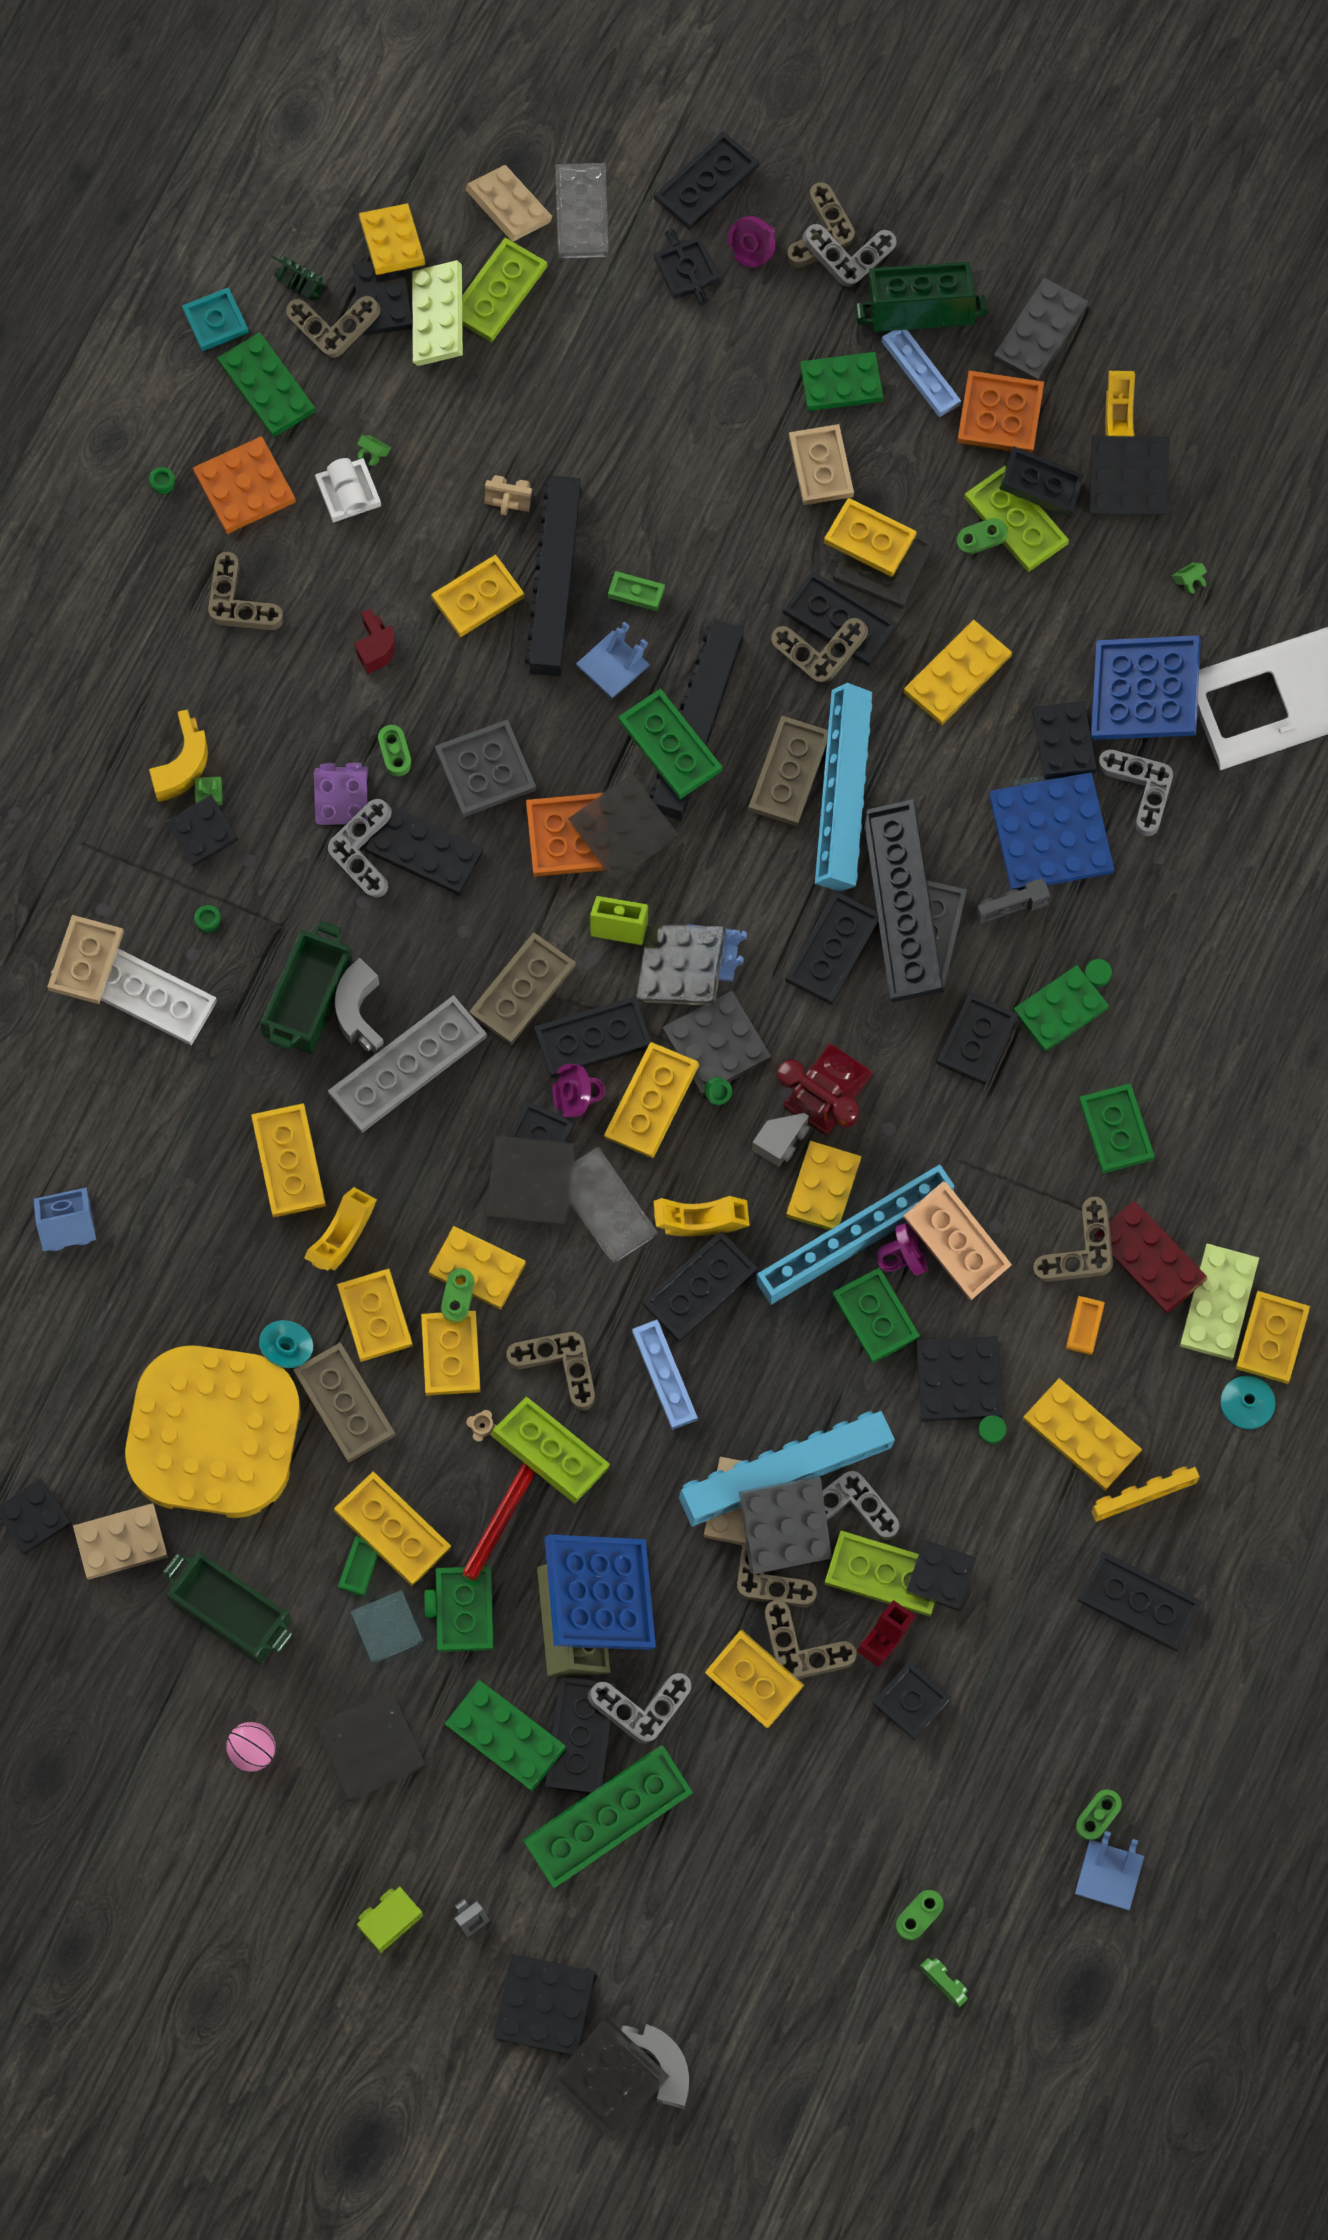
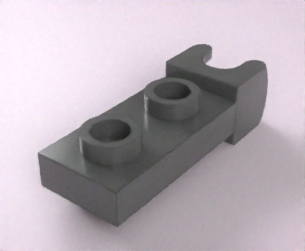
M1043 878L1026 883L1025 889L1021 891L1014 889L1007 892L1004 897L998 899L988 898L977 906L976 917L978 922L982 924L1030 907V910L1033 911L1049 904L1047 899L1050 898L1049 890Z

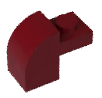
M371 609L361 613L362 623L369 636L354 643L355 653L366 674L387 665L395 652L392 626L385 628L380 616L375 617Z
M893 1600L880 1615L873 1630L860 1644L856 1652L877 1667H880L899 1645L916 1615Z

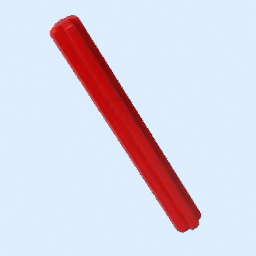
M525 1463L522 1464L463 1570V1575L472 1581L478 1578L536 1473Z

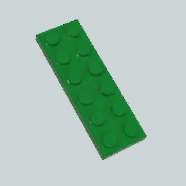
M661 1745L522 1841L551 1887L556 1888L693 1792L664 1746Z

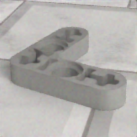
M813 224L803 233V242L833 277L845 287H852L869 272L870 268H874L895 248L897 242L895 235L891 231L881 230L850 257L822 225ZM812 233H819L818 240L812 241ZM886 238L889 241L887 246H883L877 252L875 247L881 242V239ZM825 242H827L828 245H826V246L822 249V251H821L819 248H820ZM829 249L835 250L838 254V261H829L826 257V251ZM861 253H869L873 258L872 264H864L860 258ZM844 261L845 264L838 270L836 267ZM852 270L854 273L852 278H845L846 271Z
M1104 751L1100 755L1098 768L1102 774L1146 786L1135 827L1139 834L1143 836L1154 835L1159 829L1173 779L1172 769L1164 763L1120 751ZM1109 758L1114 759L1112 768L1107 767ZM1122 761H1125L1124 770L1120 771ZM1132 764H1138L1142 767L1143 772L1140 775H1133L1129 772L1128 767ZM1148 768H1150L1151 772L1149 778H1145ZM1159 772L1164 773L1165 778L1162 781L1157 780ZM1151 794H1156L1161 798L1162 802L1156 806L1151 805L1147 801V797ZM1148 812L1153 813L1150 827H1144Z
M382 799L370 801L328 844L330 855L365 893L375 898L381 897L387 892L388 881L359 849L391 818V807ZM377 806L382 808L383 815L381 817L378 815L374 816L376 814L374 809ZM366 815L375 823L373 826L364 819ZM358 823H364L366 825L365 834L360 837L355 836L354 827ZM337 844H345L344 849L349 854H351V856L347 858L341 852H337ZM359 859L363 860L365 865L363 871L357 874L353 873V862ZM369 875L375 881H379L378 885L380 888L378 890L371 889L372 884L365 877Z
M855 1471L846 1472L822 1490L823 1498L828 1494H833L839 1501L838 1505L834 1508L825 1506L827 1520L850 1503L877 1537L882 1540H891L897 1535L899 1530L898 1519L860 1473ZM847 1479L858 1481L857 1489L860 1493L864 1489L867 1491L857 1501L854 1499L857 1497V1492L853 1488H846ZM866 1499H873L877 1504V1509L871 1513L865 1512L861 1506L862 1502ZM881 1511H884V1514L881 1515L882 1520L886 1524L889 1522L893 1523L891 1527L892 1532L890 1533L887 1530L883 1532L880 1530L882 1523L878 1518L875 1522L871 1520L877 1517Z
M673 1674L664 1682L644 1710L607 1682L596 1683L590 1688L588 1700L595 1709L639 1743L646 1744L653 1741L685 1700L691 1690V1682L684 1674ZM681 1681L683 1683L681 1689L684 1691H678L672 1699L667 1695L674 1689L672 1682ZM604 1689L606 1691L605 1697L609 1701H613L616 1698L618 1702L608 1710L607 1707L610 1703L605 1699L598 1701L596 1699L598 1697L597 1692H595L596 1690L601 1691ZM657 1701H663L668 1705L667 1715L660 1716L655 1712L654 1706ZM625 1705L630 1709L631 1714L628 1720L619 1719L616 1714L618 1706ZM651 1718L657 1721L649 1728L651 1735L642 1736L640 1734L642 1732L641 1727H639L640 1725H646Z

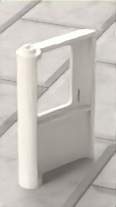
M1328 627L1199 670L1197 712L1220 770L1328 734ZM1263 673H1271L1286 708L1288 718L1230 738H1223L1209 706L1206 693Z

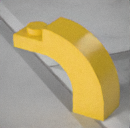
M1109 371L1108 390L1106 391V435L1134 436V371Z
M188 709L178 712L184 736V747L181 754L169 764L149 769L158 802L175 798L189 790L195 784V778H200L206 766L208 747L204 730H198L195 717H189Z
M355 1187L343 1196L330 1226L323 1236L307 1250L304 1258L312 1262L319 1269L327 1271L332 1269L335 1271L347 1257L362 1233L377 1199Z
M728 1196L701 1204H684L663 1198L654 1201L656 1227L665 1229V1233L668 1235L687 1237L716 1235L720 1231L728 1233L750 1226L747 1200Z

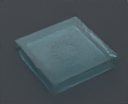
M402 1590L350 1611L371 1663L423 1642Z

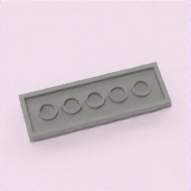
M453 995L329 1089L328 1094L357 1129L363 1133L485 1040L487 1034Z

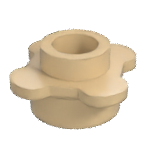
M484 1410L474 1417L470 1416L466 1422L467 1426L473 1431V1439L475 1441H482L484 1437L491 1435L492 1430L497 1426L493 1423L492 1413L488 1410ZM480 1424H485V1427L481 1428Z

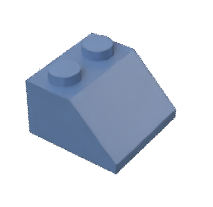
M87 1187L34 1199L36 1225L43 1251H58L66 1246L75 1244L85 1245L96 1240Z

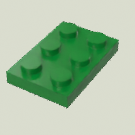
M875 352L800 361L807 411L883 402Z
M1076 965L1013 1008V1012L1018 1013L1017 1018L1045 1053L1108 1010L1109 1005Z
M1131 1083L1079 1097V1103L1102 1174L1154 1160L1155 1156Z
M880 1267L832 1292L833 1298L872 1364L920 1338Z
M484 1566L475 1581L463 1575L465 1567L436 1568L438 1652L493 1650L491 1566Z

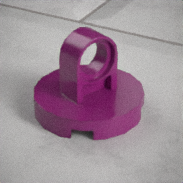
M747 216L739 219L731 225L728 232L729 247L732 246L733 251L736 253L734 255L735 259L744 266L752 268L766 263L775 252V229L758 217Z
M565 1064L558 1069L556 1074H560L558 1082H553L552 1090L555 1107L557 1110H562L564 1113L562 1116L580 1117L586 1111L589 1104L598 1102L604 1097L605 1087L603 1083L597 1078H589L584 1067L579 1064ZM591 1085L596 1090L595 1098L591 1097Z
M908 1223L897 1225L895 1228L897 1240L880 1247L877 1251L879 1267L884 1271H895L908 1265L916 1276L928 1271L924 1251L920 1252L917 1244L920 1241L915 1231ZM886 1255L896 1256L892 1261L883 1260Z

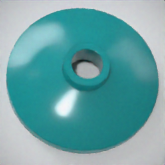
M280 1320L270 1323L263 1329L259 1338L260 1350L264 1357L279 1367L295 1368L301 1366L309 1360L313 1351V1341L308 1331L292 1321Z
M1241 1376L1233 1379L1224 1388L1221 1395V1409L1226 1419L1234 1426L1241 1429H1256L1265 1425L1272 1417L1275 1410V1397L1271 1388L1263 1380L1253 1376ZM1251 1396L1254 1399V1403L1247 1404L1244 1398Z

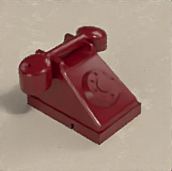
M831 1043L827 1045L805 1075L803 1065L796 1060L784 1061L777 1071V1079L782 1086L787 1088L795 1087L783 1104V1107L794 1115L802 1113L808 1115V1125L826 1137L836 1124L848 1128L857 1122L859 1106L855 1101L856 1096L859 1095L873 1076V1071Z

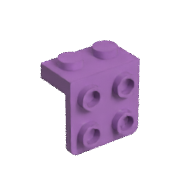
M333 763L320 764V768H315L314 796L315 820L317 824H347L368 804V767H362V763H347L346 767H335Z

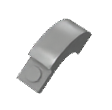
M359 958L346 970L338 984L335 996L337 1019L343 1035L350 1044L358 1039V1042L366 1051L372 1050L377 1054L385 1048L384 1041L362 1019L359 1011L365 997L379 985L378 975Z
M647 2024L643 2035L638 2034L639 2030L633 2027L622 2026V2030L615 2028L614 2044L644 2051L657 2061L662 2074L657 2102L685 2109L689 2091V2072L685 2057L678 2045L666 2033Z

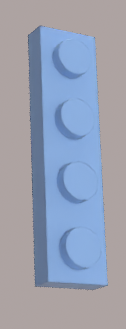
M894 330L882 336L881 342L938 417L960 406V398L907 330Z
M658 1320L632 1329L633 1336L671 1429L674 1430L697 1421L698 1417Z

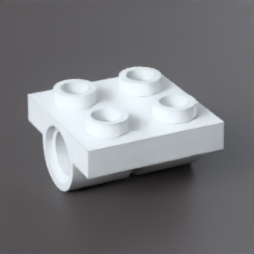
M348 458L338 459L327 467V471L315 475L333 523L381 506V501L363 458L351 462Z

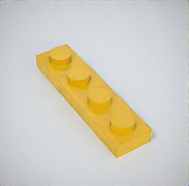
M1186 1466L1174 1470L1172 1476L1165 1479L1158 1476L1147 1481V1485L1139 1489L1136 1486H1132L1121 1492L1122 1495L1112 1499L1111 1496H1106L1097 1500V1505H1094L1092 1509V1515L1095 1522L1194 1485L1198 1482L1200 1476L1196 1467L1187 1469Z

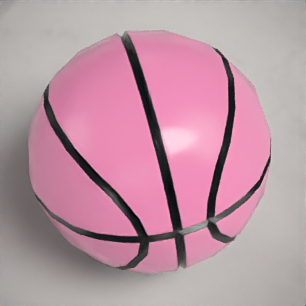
M245 1722L235 1727L231 1734H229L226 1743V1752L233 1765L240 1770L248 1772L259 1771L265 1768L273 1759L276 1749L274 1737L269 1729L256 1722Z

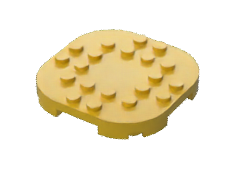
M182 1346L161 1354L145 1369L136 1390L125 1449L126 1464L133 1482L147 1499L169 1509L177 1507L224 1514L229 1518L247 1517L261 1512V1509L279 1498L290 1476V1464L301 1413L299 1396L293 1380L282 1367L274 1365L265 1357L256 1354L202 1346Z

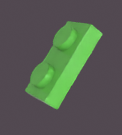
M615 571L608 592V598L658 611L665 590V584Z

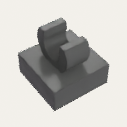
M465 1899L455 1905L459 1915L454 1919L467 1938L490 1921L478 1902L469 1906Z

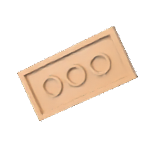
M946 1182L939 1184L903 1215V1218L970 1300L976 1297L1012 1265Z

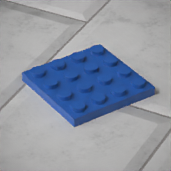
M1199 635L1097 640L1091 728L1093 740L1196 735L1201 646Z
M1092 772L989 791L988 795L1010 891L1014 889L1023 890L1026 883L1043 878L1047 886L1114 873L1113 861Z
M548 1535L544 1537L555 1647L651 1650L656 1647L646 1539Z

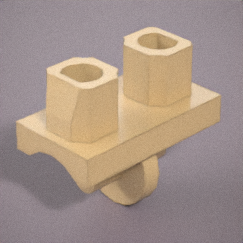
M495 475L491 481H486L484 504L501 507V515L505 516L508 513V509L529 512L532 494L530 482L519 480L516 482V485L507 484V479Z

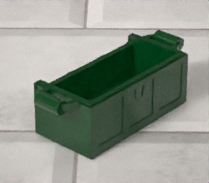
M970 262L870 268L869 301L855 305L857 323L860 325H872L874 332L974 325L976 317L985 316L988 313L985 296L975 295ZM865 308H870L871 319H867Z
M321 921L319 926L311 933L300 930L260 1021L262 1034L264 1037L270 1038V1044L286 1050L294 1047L313 1054L335 1003L338 984L353 961L351 948L341 944L340 933L342 928ZM318 931H320L328 935L337 937L336 941H333L328 938L317 935Z
M199 1550L194 1558L181 1557L176 1554L163 1571L173 1585L166 1594L171 1605L259 1666L270 1651L280 1653L293 1636L287 1629L292 1622L289 1611L277 1606L260 1592L235 1577L234 1574L206 1557L202 1551ZM184 1561L189 1564L175 1581L172 1577Z

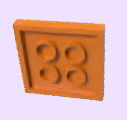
M969 371L957 443L1011 451L1014 446L1033 454L1044 382Z
M262 436L193 467V472L226 534L296 503L289 485Z
M604 793L526 800L533 877L612 870Z

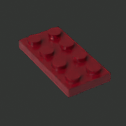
M1135 1201L1109 1222L1112 1257L1166 1314L1207 1280L1204 1272ZM1101 1229L1094 1234V1239L1098 1243L1105 1237V1232Z

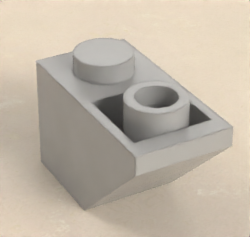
M802 1113L768 1120L753 1141L752 1151L780 1167L784 1160L788 1162L794 1154L796 1148L793 1146L798 1139L803 1140L810 1128L808 1126L809 1116Z

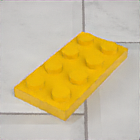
M973 620L904 688L903 693L942 726L1011 657L1012 652Z
M650 1042L604 1137L626 1148L654 1158L700 1065L698 1061Z
M304 1103L251 1114L273 1218L325 1207L326 1204Z
M1060 1378L1023 1417V1420L1104 1491L1112 1485L1142 1451L1137 1444Z
M374 1472L334 1508V1512L411 1586L418 1582L451 1550V1545Z

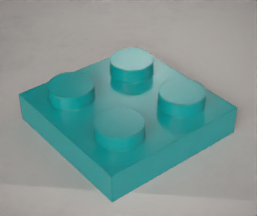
M229 287L182 305L183 312L202 352L249 333Z

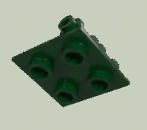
M273 255L271 256V258L283 264V267L277 268L274 273L277 281L288 287L290 286L292 290L296 287V292L308 297L310 300H318L322 294L320 291L321 286L328 288L327 285L321 283L323 277L304 267L302 268V265L283 255L280 259Z

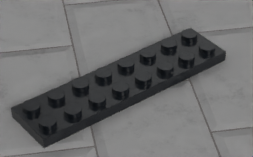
M914 799L863 810L890 1000L894 1003L944 992L916 803Z

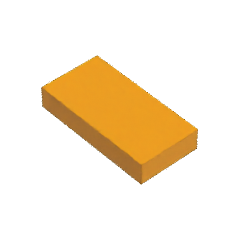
M1078 1296L1066 1349L1088 1355L1093 1354L1105 1302Z

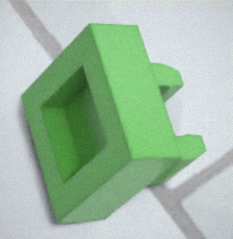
M361 435L357 443L363 447L358 453V458L364 459L369 452L372 456L369 462L371 466H375L379 462V457H387L391 449L390 446L371 435Z
M1192 562L1173 574L1172 577L1176 584L1184 585L1187 593L1193 594L1195 590L1192 584L1195 580L1199 587L1206 586V581L1202 575L1207 573L1203 563Z
M221 777L195 778L196 803L212 795L218 805H223Z

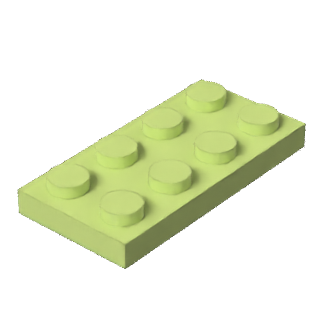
M456 260L412 271L413 363L420 366L462 356V264Z
M1206 1244L1200 1269L1207 1276V1280L1193 1293L1180 1347L1233 1360L1259 1257Z

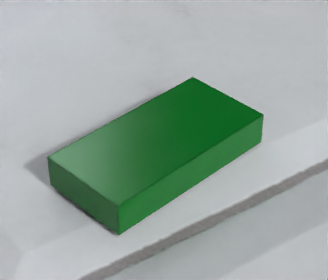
M355 1536L338 1589L365 1597L379 1555L359 1536Z

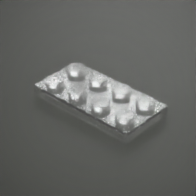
M605 163L555 164L558 257H609Z
M599 1147L553 1175L556 1183L613 1264L658 1236L657 1230Z

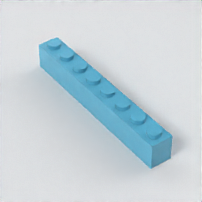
M849 683L833 689L831 693L815 884L837 892H842L856 886L858 878L857 866L860 854L859 842L862 830L861 819L864 806L863 795L866 782L865 772L866 760L868 758L870 713L872 710V692Z
M939 1164L757 1274V1285L770 1305L892 1233L896 1230L897 1225L907 1223L903 1215L942 1182H946L953 1191L954 1184Z
M872 1411L860 1415L857 1421L848 1423V1421L840 1422L831 1431L826 1433L818 1431L811 1434L806 1441L800 1443L798 1440L792 1441L784 1445L783 1450L774 1453L773 1450L766 1451L759 1455V1459L749 1463L748 1460H744L733 1466L734 1469L727 1472L718 1470L708 1476L709 1479L701 1482L693 1480L683 1485V1489H681L679 1499L691 1526H696L741 1508L739 1491L815 1476L820 1477L890 1449L895 1439L882 1411L874 1414Z

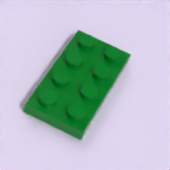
M260 332L217 357L222 369L273 438L316 412L314 405Z
M661 688L618 717L619 723L679 799H682L722 771L721 764Z
M480 1680L445 1723L453 1732L532 1792L567 1748L562 1742Z

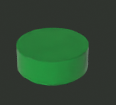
M166 467L154 469L149 476L150 487L158 494L169 493L175 487L173 472Z
M202 906L194 915L196 927L201 932L212 933L221 925L220 912L214 906Z
M1095 959L1088 963L1085 969V976L1094 987L1105 986L1110 981L1112 969L1108 962L1102 959Z
M713 1077L705 1084L704 1095L712 1104L722 1105L730 1099L732 1087L724 1078Z
M987 1416L980 1422L979 1436L985 1443L997 1444L1005 1437L1006 1424L998 1416Z
M425 1590V1617L435 1618L437 1616L436 1591Z

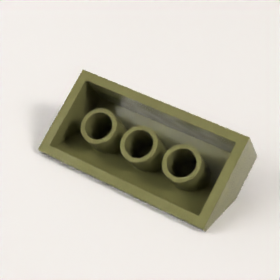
M547 1564L537 1567L547 1675L571 1678L610 1673L608 1648L554 1646Z

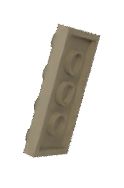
M781 716L748 811L798 827L827 747L828 730Z
M533 932L469 1011V1014L512 1046L574 969L576 962Z
M341 1342L293 1369L348 1463L396 1436Z

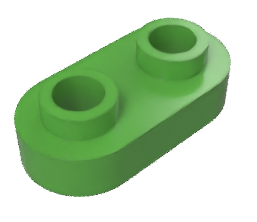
M990 518L962 529L957 536V544L962 551L968 554H975L1003 543L1008 536V527L1000 519ZM995 526L997 528L996 533L990 535V529ZM969 535H972V542L970 544H967L966 538Z
M387 725L378 734L379 746L385 767L391 775L403 776L411 768V757L402 729L398 726ZM391 738L396 740L393 744H389L387 741ZM399 761L402 762L403 765L401 767H395L394 763Z
M459 1268L453 1270L447 1279L441 1310L443 1317L451 1323L462 1322L469 1313L475 1282L472 1273L466 1269ZM464 1278L466 1282L463 1285H458L456 1280ZM454 1303L460 1305V1308L456 1311L450 1309V1306Z
M1108 1789L1102 1790L1093 1798L1076 1822V1831L1080 1838L1085 1841H1095L1101 1837L1121 1809V1798L1116 1792ZM1109 1801L1112 1808L1105 1810L1102 1808L1101 1803ZM1092 1823L1095 1830L1088 1832L1085 1829V1824Z
M925 1890L900 1914L896 1921V1931L901 1938L908 1941L916 1940L936 1920L943 1910V1899L940 1894L933 1890ZM930 1899L934 1902L935 1906L932 1909H928L925 1907L924 1902ZM912 1920L915 1922L916 1927L912 1930L907 1929L905 1922Z
M927 1958L919 1966L923 1973L957 2007H961L968 2000L965 1995L968 1991L966 1987L957 1979L952 1981L945 1974L948 1970L938 1959L935 1958L932 1961Z

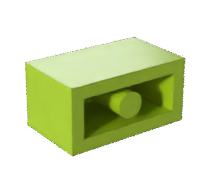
M596 896L590 914L591 936L642 945L648 928V905Z
M401 1887L396 1890L393 1888L389 1889L380 1898L381 1903L375 1909L369 1907L358 1917L360 1920L357 1923L358 1929L380 1954L423 1917L422 1911Z

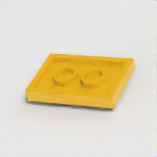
M408 203L359 213L360 223L376 275L425 265V258Z
M848 498L825 536L824 544L892 577L915 539L917 531Z
M495 554L432 593L431 597L459 637H462L525 598V595Z
M810 1141L786 1217L826 1230H831L841 1223L861 1156Z
M453 1226L429 1270V1275L447 1283L448 1276L453 1270L459 1268L466 1269L474 1277L473 1297L501 1310L526 1261ZM464 1278L456 1280L458 1285H463L466 1282Z
M389 1269L337 1284L360 1362L413 1346Z
M1257 1291L1235 1369L1288 1384L1310 1306Z
M469 1311L466 1319L459 1323L447 1321L442 1313L421 1314L426 1396L480 1392L476 1311Z
M743 1630L737 1633L705 1672L766 1728L772 1725L805 1686Z

